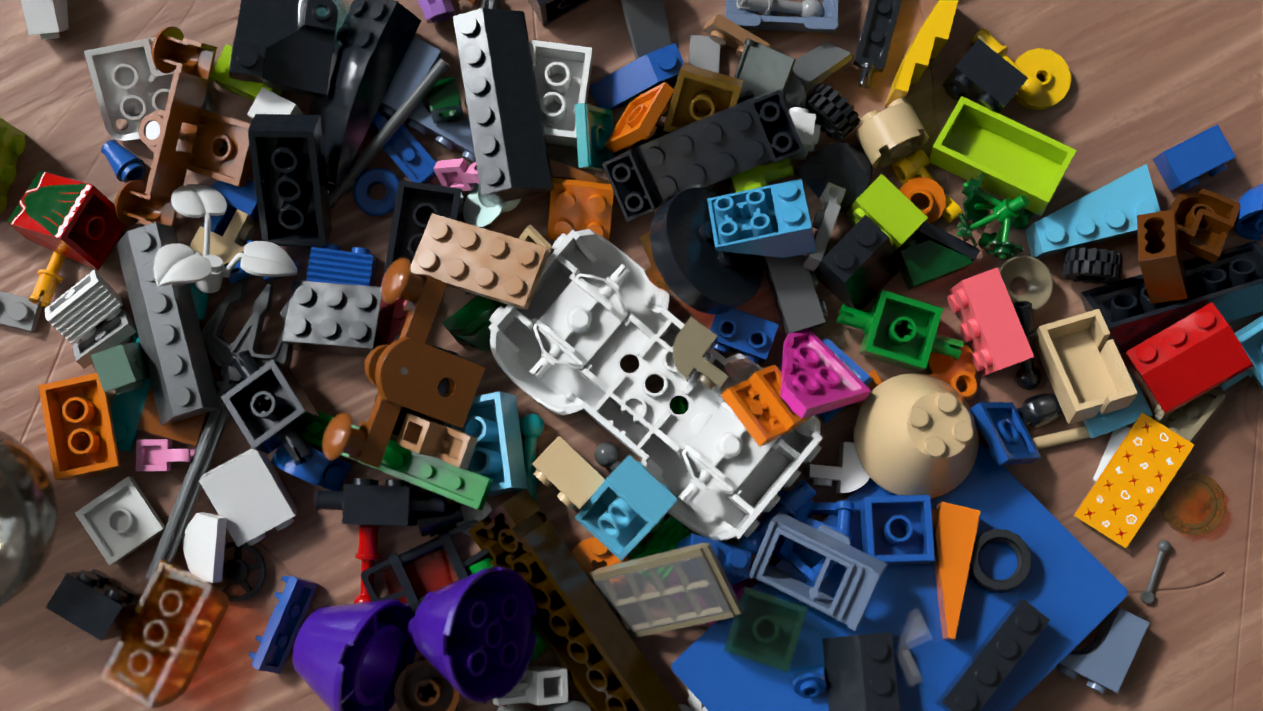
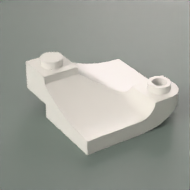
M155 37L84 51L105 128L108 134L116 140L140 139L138 129L141 120L148 114L157 110H165L174 71L162 73L155 67L151 53ZM118 119H125L128 122V128L120 130L116 126V121Z

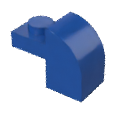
M219 180L211 186V188L223 195L227 203L224 215L210 216L212 232L223 237L237 209L250 215L256 221L259 220L254 182L248 180L246 187H238Z
M283 444L277 448L270 462L271 464L304 481L331 491H340L352 466L350 463L339 458L333 461L328 460L322 451L309 444L307 446L313 452V457L310 460L304 457L307 462L296 466Z

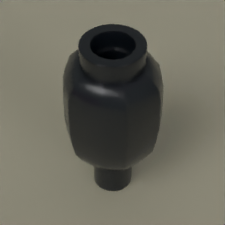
M1051 393L1038 394L1027 398L1023 402L1022 407L1017 409L1024 425H1030L1035 428L1058 420L1063 413L1056 395Z

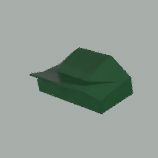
M477 295L446 319L443 325L460 345H469L486 353L491 349V331L488 328L491 322L489 318L498 307L502 306L505 308L507 304Z

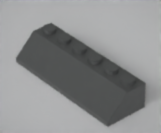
M154 222L127 231L116 244L160 423L161 426H166L220 409L221 406L189 283L170 284L163 287H158L156 284L154 261L158 250L165 245L179 242L175 227Z

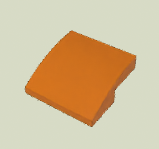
M776 365L754 372L748 380L728 387L721 394L722 398L759 447L785 435L812 417L809 416L801 419L780 397L782 373Z

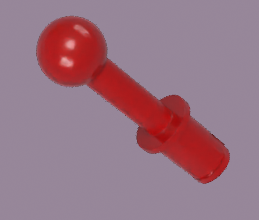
M362 524L359 526L358 553H355V558L361 559V573L373 567L374 560L381 558V554L378 553L379 525ZM374 573L370 574L369 580L372 587L374 581ZM361 578L360 594L356 596L354 603L371 602V598Z

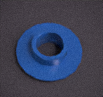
M373 168L361 174L353 190L355 203L361 211L372 216H382L392 212L395 208L399 179L396 175L382 168ZM378 184L385 186L387 193L383 199L377 201L370 198L369 194L373 186Z

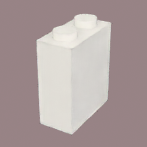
M253 449L208 471L199 480L219 516L227 517L226 528L238 547L246 542L251 546L266 537L265 532L274 527L278 531L294 522L293 517L296 516L298 510L278 473L270 463L271 461L267 454Z

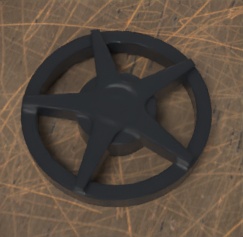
M235 542L225 544L224 550L235 547L234 559L223 563L222 576L225 580L223 585L218 589L215 583L207 582L211 591L220 599L229 602H240L253 597L261 589L266 578V564L261 553L252 545L249 546L247 543H244L238 547ZM241 547L249 550L256 557L258 563L248 565L242 560ZM260 568L258 582L251 589L247 581L250 571ZM240 584L247 592L246 595L240 597L224 594L230 585Z

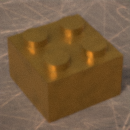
M683 63L663 130L671 132L736 105L744 80Z

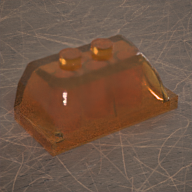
M160 559L100 679L149 708H159L175 701L188 689L229 607L226 594L219 588L172 562Z

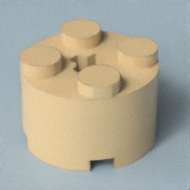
M904 97L893 101L887 109L879 113L877 110H873L865 114L861 118L863 125L856 131V137L873 168H877L878 163L881 168L892 165L902 157L907 158L912 154L911 147L918 144L921 148L929 139V135L912 105Z

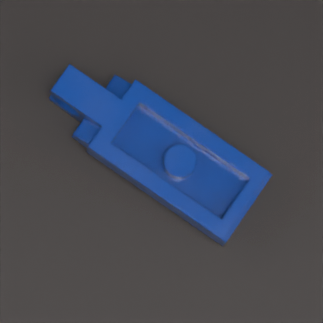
M378 110L372 124L380 132L388 121ZM402 124L382 149L411 182L426 184L436 176L433 169L436 162Z

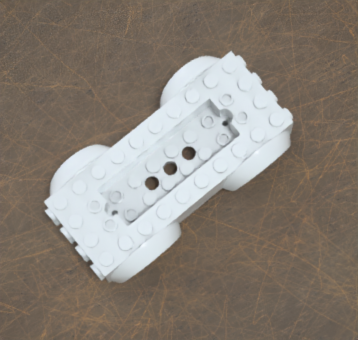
M572 229L568 235L562 233L552 245L554 251L547 259L528 311L511 305H507L505 308L500 306L489 318L491 325L488 327L491 331L490 347L496 362L522 391L546 409L560 415L583 410L638 456L647 471L657 481L666 485L678 499L667 513L683 526L700 536L715 540H725L733 537L739 539L742 535L748 538L759 525V522L756 520L758 515L762 511L769 512L779 501L780 497L777 495V492L782 486L784 488L790 487L799 477L801 472L797 468L801 463L811 462L822 447L818 443L823 437L820 436L819 418L813 415L809 420L792 431L759 447L722 398L721 394L728 387L748 380L754 372L763 368L742 354L733 355L725 359L712 348L704 359L729 376V380L720 391L714 387L712 391L696 380L698 374L695 372L687 382L683 380L674 364L673 345L684 324L667 310L670 296L668 291L638 263L598 233L590 229L576 232ZM630 354L638 358L639 368L635 372L626 373L622 370L620 362L625 355ZM651 375H657L663 379L664 388L658 393H651L645 387V381ZM683 396L687 399L689 407L684 414L678 415L671 411L670 401L673 397Z

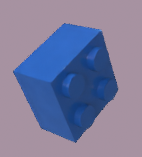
M930 495L868 496L860 501L864 553L887 563V565L930 564L935 561Z

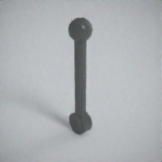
M1161 540L1158 543L1159 552L1147 588L1140 594V600L1147 604L1152 603L1154 600L1152 591L1165 552H1168L1171 547L1170 543L1166 540Z

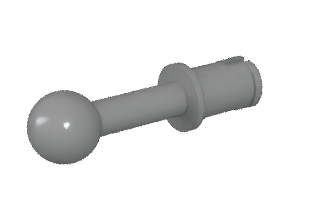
M787 0L736 1L738 10L761 12L765 16H768L771 11L796 14L800 17H821L823 13V7L818 0H803L801 3Z

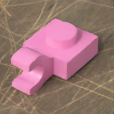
M464 158L437 161L433 168L442 186L460 188L462 191H472L475 184H479L476 162L468 166Z
M169 439L137 440L136 471L171 472L172 462H191L195 449H172V440Z

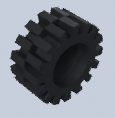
M820 84L806 98L805 109L809 113L816 114L815 124L820 125V130L822 132L825 131L827 136L833 137L836 141L842 142L860 124L859 115L856 111H853L854 107L852 104H848L846 102L847 99L845 97L842 98L840 92L837 90L833 91L829 85Z
M1068 249L1064 253L1062 277L1074 282L1082 281L1083 283L1091 282L1094 284L1120 282L1123 255L1116 251H1108L1107 249Z

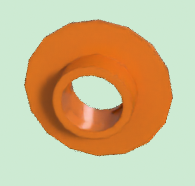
M915 177L901 186L900 191L911 202L913 195L917 193H923L929 198V207L924 210L920 209L928 217L924 222L933 223L942 216L946 207V196L943 188L935 180L928 177Z

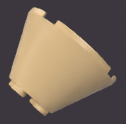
M909 373L887 379L869 393L859 408L856 426H854V444L862 467L877 485L889 493L899 496L930 495V499L950 492L968 476L978 453L979 432L970 410L971 407L955 388L936 377L926 374Z

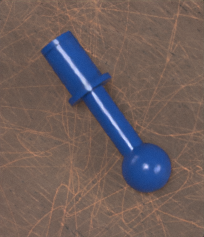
M801 479L783 499L780 497L781 505L748 538L744 535L739 538V546L751 550V555L757 554L770 521L779 512L786 515L792 514L796 518L798 516L796 512L817 494L815 490L804 479Z

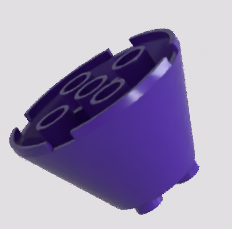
M504 567L485 568L436 592H428L417 608L414 618L408 624V633L413 637L418 651L462 696L471 701L487 703L491 699H501L510 693L519 683L529 666L537 634L532 633V615H537L535 600L527 582L517 572Z

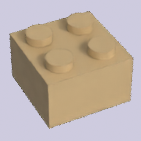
M560 436L532 463L537 468L533 474L547 487L554 484L561 491L557 497L570 509H573L575 505L582 509L605 481Z

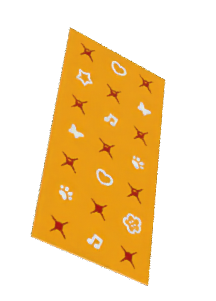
M1142 412L1074 516L1119 545L1127 548L1195 445Z

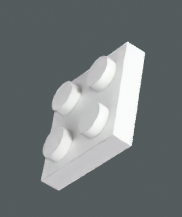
M130 476L75 512V515L109 566L115 565L165 530V525L133 477Z

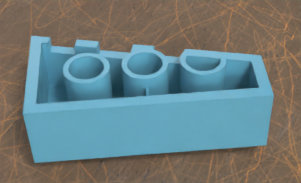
M1147 164L1026 228L1024 231L1031 256L1040 258L1065 252L1072 248H1081L1138 234L1137 215L1160 212Z

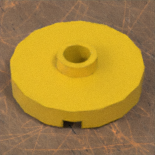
M1037 48L1026 51L1015 60L1014 63L1027 77L1033 76L1037 78V74H1042L1045 77V82H1041L1043 91L1038 99L1025 101L1019 96L1017 91L1013 97L1018 103L1028 109L1044 110L1055 106L1065 97L1070 89L1071 74L1069 66L1060 55L1052 50Z

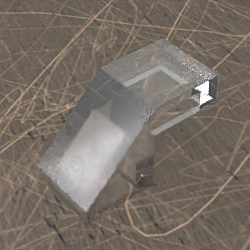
M918 608L907 613L894 650L895 663L906 687L923 681L909 649L933 639Z

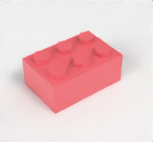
M998 267L962 280L948 290L950 294L947 297L952 312L957 313L959 316L961 336L965 342L970 343L973 351L971 354L972 363L977 371H981L982 376L1034 357Z

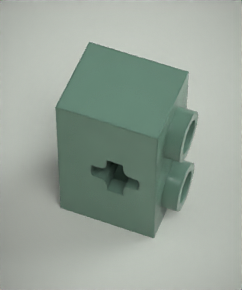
M139 342L122 344L91 355L104 392L115 390L117 395L144 387L142 381L149 379Z

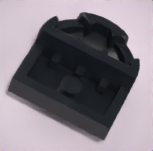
M837 142L819 149L800 165L796 171L818 198H820L829 182L845 188L846 191L840 205V214L854 203L871 185L873 168L866 153L854 144Z

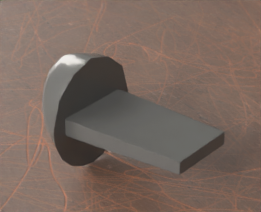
M620 0L636 60L650 52L671 45L664 0Z
M826 41L796 59L783 94L789 111L793 107L806 108V93L852 60V54Z

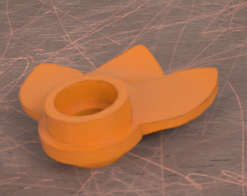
M966 344L963 345V348L959 349L962 352L958 360L931 351L928 360L929 369L932 372L930 376L941 379L951 385L966 401L972 399L977 392V381L974 378L977 370L971 360L972 350ZM957 382H960L964 385L963 392H960L957 389Z

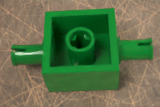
M881 290L875 296L872 310L869 313L842 304L839 311L840 316L837 318L838 324L863 330L864 337L859 355L915 372L926 369L931 351L958 360L962 352L959 349L963 348L964 345L963 340L937 334L943 308L885 290ZM899 325L902 326V332L906 333L902 338L898 337V332L895 331V328Z

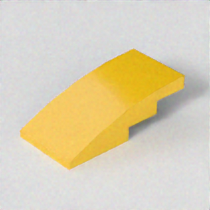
M939 0L909 46L899 66L885 107H888L893 101L905 97L910 83L916 84L928 67L930 58L935 59L949 38L958 0Z

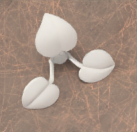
M200 184L182 185L173 191L171 203L178 213L192 218L204 217V251L202 256V253H194L189 246L179 243L161 247L154 261V276L158 287L178 283H195V286L200 291L215 293L220 290L223 277H230L231 270L239 261H241L240 266L244 271L257 276L282 277L297 275V267L287 252L280 246L267 241L247 243L244 246V253L236 254L227 267H225L220 257L210 255V216L225 214L227 203L223 195L209 186Z

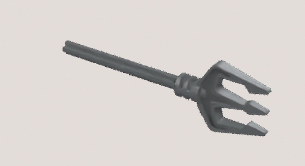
M248 278L237 281L201 331L205 348L217 366L221 367L219 374L224 378L223 381H215V385L220 388L217 394L221 408L210 412L145 579H148L150 582L161 585L165 583L202 488L199 480L210 468L231 414L221 396L243 381L235 365L232 364L231 359L237 356L240 360L241 358L238 356V353L249 350L259 369L272 359L290 368L293 348L282 341L284 327L274 353L271 355L259 353L264 317L271 310L273 286L270 284L266 285L255 300L253 314L233 343L230 344L223 339L222 333L233 306L245 300ZM290 298L280 312L284 322H286Z

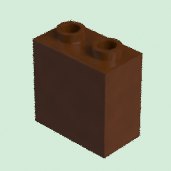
M1174 209L1137 215L1139 264L1150 303L1187 299L1185 252Z

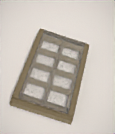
M704 542L597 568L588 574L589 579L631 639L727 619L741 614L743 611L710 543Z

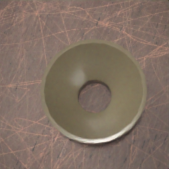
M1016 256L1006 261L999 268L1012 303L1029 301L1032 303V311L1042 307L1050 298L1053 288L1052 276L1049 269L1040 260L1031 256ZM1020 278L1026 282L1027 291L1023 296L1015 295L1011 291L1010 284L1013 279Z

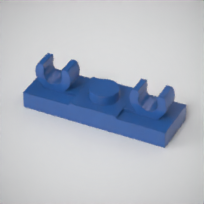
M292 575L290 577L282 576L281 580L287 584L283 593L275 592L274 594L279 599V602L269 619L263 634L264 636L258 635L255 638L261 643L257 652H249V657L253 659L251 666L257 670L281 673L319 585L312 580Z

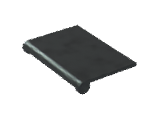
M746 38V45L734 78L744 80L737 104L781 89L782 94H784L796 59Z

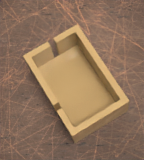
M1099 309L1039 326L1037 335L1034 336L1032 341L1068 425L1096 417L1099 410L1101 415L1127 408L1138 394L1114 340L1107 341L1110 331Z

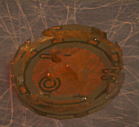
M1185 473L1175 476L1160 499L1163 518L1171 528L1181 534L1197 536L1210 533L1220 525L1226 513L1223 499L1225 496L1222 488L1214 479L1205 474Z

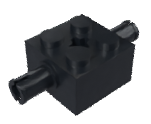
M249 350L239 352L238 356L241 359L239 360L237 356H234L231 362L235 365L243 381L221 396L229 412L253 450L270 454L283 444L296 466L306 463L307 461L304 457L310 460L314 454L310 451L300 432L320 417L289 366L272 359L259 369Z
M354 478V485L344 484V491L317 490L315 496L316 510L343 511L342 524L417 526V513L445 515L447 497L418 494V488L410 487V482L386 479V486H379V480Z

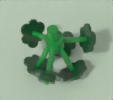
M981 173L976 179L971 177L963 184L964 188L961 193L965 195L962 202L965 219L971 220L973 224L968 226L962 214H959L961 223L956 225L958 228L957 235L962 237L964 242L971 240L974 247H976L977 244L971 232L997 219L1002 224L998 233H982L978 241L979 247L984 249L989 255L1000 259H1010L1023 252V246L1015 245L1014 242L1008 240L1011 227L1024 229L1028 225V218L1033 216V212L1025 209L1030 204L1028 198L1022 194L1014 200L1006 198L1000 201L979 189L985 174ZM989 210H993V214L987 216Z

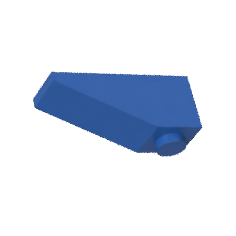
M673 43L640 57L590 85V89L598 107L615 110L628 105L635 97L664 82L671 87L676 86L678 75L684 62L676 43Z

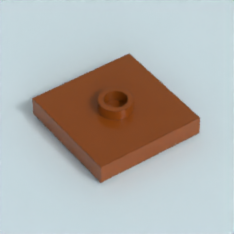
M150 385L137 430L197 446L210 412L161 426Z

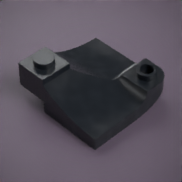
M241 0L237 28L233 40L229 77L262 83V87L326 98L338 18V9L332 0ZM324 8L328 14L326 16H319L316 10Z

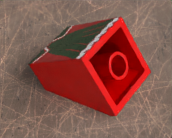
M42 171L38 172L7 221V224L26 239L96 270L100 269L126 226L117 218L115 204L94 185Z

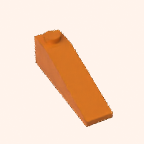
M941 502L937 505L936 509H931L935 561L933 562L942 636L944 640L951 641L956 636L980 510Z

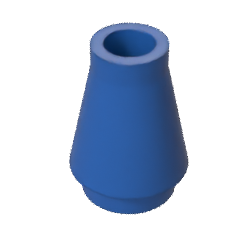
M110 140L102 146L101 152L107 158L119 181L127 183L131 180H141L145 175L146 168L144 167L143 160L121 146L116 140Z

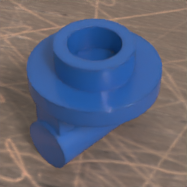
M823 665L790 669L793 689L797 695L805 698H815L825 690L826 681Z

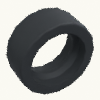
M993 529L979 535L975 539L968 573L970 578L979 587L989 592L1002 593L1018 587L1027 579L1031 570V553L1027 544L1019 535L1009 530ZM1003 542L1015 551L1017 568L1012 576L1004 580H994L982 571L979 564V556L987 544Z

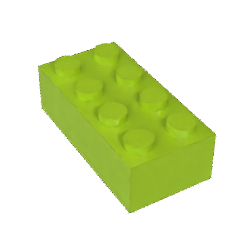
M961 96L932 147L929 161L967 181L971 177L976 179L977 176L983 173L985 175L980 187L1004 199L1011 198L1014 200L1024 194L1030 203L1025 209L1042 216L1077 150Z

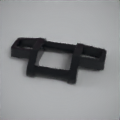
M472 520L450 531L445 529L438 533V537L399 555L397 552L389 555L388 560L364 570L361 573V578L371 601L397 599L406 596L415 616L417 608L425 596L417 598L404 566L442 548H445L458 579L461 580L468 577L465 567L486 555L488 550L480 551L462 563L450 537L473 527L478 521ZM392 565L403 591L380 598L375 594L369 576L380 569Z

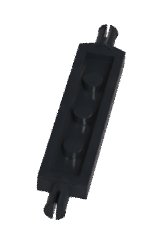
M869 0L853 65L861 69L857 86L860 88L864 84V89H869L873 72H883L902 0Z

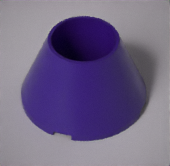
M388 599L317 609L306 619L297 635L293 649V665L296 672L330 711H389L396 702L394 696L396 681L401 672L406 668L407 663H413L416 646L414 639L408 633V624L414 618L411 607L399 600Z

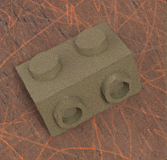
M1212 389L1165 415L1158 404L1153 412L1154 420L1192 443L1225 402L1226 395L1216 389Z

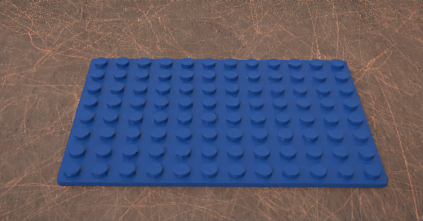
M979 442L977 457L968 476L950 492L930 499L931 509H936L938 504L946 502L980 510L975 539L979 535L993 529L1009 530L1019 535L1027 544L1031 553V570L1027 579L1018 587L1002 593L989 592L979 587L970 578L968 573L954 640H944L942 636L934 562L921 565H887L867 604L864 618L855 631L848 628L847 624L759 581L739 600L743 609L742 613L731 618L718 620L672 663L671 669L708 711H829L827 687L815 698L799 696L794 692L790 669L823 665L825 674L823 638L892 632L900 711H944L936 704V701L1013 603L1020 599H1025L1050 619V621L980 710L1011 711L1126 598L1128 591L1003 465H998L989 454V451ZM871 478L845 500L854 503V513L851 514L850 533L852 534L850 546L862 552L860 501L868 496H899L884 490ZM830 514L822 523L836 528L838 514ZM992 542L982 549L979 556V564L982 571L988 577L994 580H1004L1014 574L1017 568V556L1009 545L1003 542ZM799 548L794 553L811 569L823 559ZM781 560L775 566V568L787 573L790 577L810 587H814L790 562ZM835 564L824 575L819 591L835 598L848 567L842 564Z

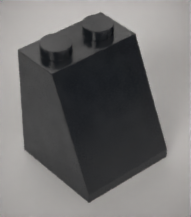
M866 215L834 246L815 269L817 279L844 305L858 310H862L899 272L889 236Z

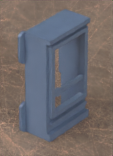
M726 0L725 18L744 29L818 32L833 35L838 26V0H822V17L778 16L776 11H771L768 16L754 14V11L738 10L736 6L737 0Z
M779 512L770 521L750 570L749 578H756L847 624L848 628L855 631L864 618V611L887 563L850 546L851 540L848 536L826 525H820L815 529ZM780 534L826 556L814 587H810L768 564ZM831 559L848 567L835 598L819 591Z

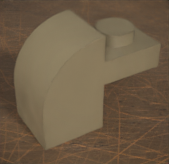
M692 317L689 318L674 341L673 359L676 370L686 382L695 372L698 374L696 380L711 391L714 387L721 391L728 382L729 376L704 359L717 342L718 336Z

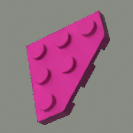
M810 329L787 335L783 343L780 397L801 419L866 400L871 390Z

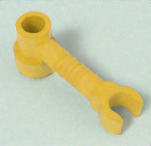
M918 149L907 158H900L892 164L895 176L903 184L915 177H928L934 180L925 168L930 164L929 158L921 149ZM945 194L946 207L942 216L950 223L959 217L958 215L962 214L963 211L956 202Z

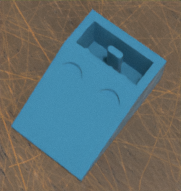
M802 179L707 199L716 251L779 258L816 252Z

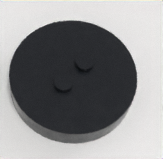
M689 188L665 202L656 211L650 228V244L653 258L668 287L684 303L706 314H724L746 303L758 292L763 278V256L716 251L707 199L722 195L706 188Z

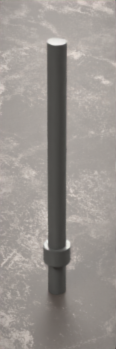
M442 58L438 60L350 166L341 185H335L328 193L330 208L335 206L346 191L350 192L358 183L357 178L449 69L450 65Z

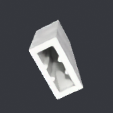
M21 0L28 35L40 34L41 40L60 37L59 32L69 29L67 0Z

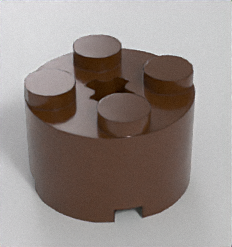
M425 657L414 661L401 672L394 689L395 700L400 711H455L463 697ZM429 683L433 684V690L437 691L430 698L426 696L427 691L423 689Z

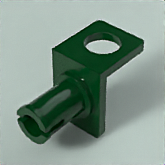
M451 77L439 80L427 94L433 123L450 122L464 117L456 79Z

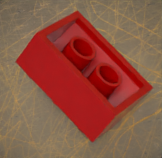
M1213 302L1126 351L1133 367L1165 415L1254 366L1230 325Z

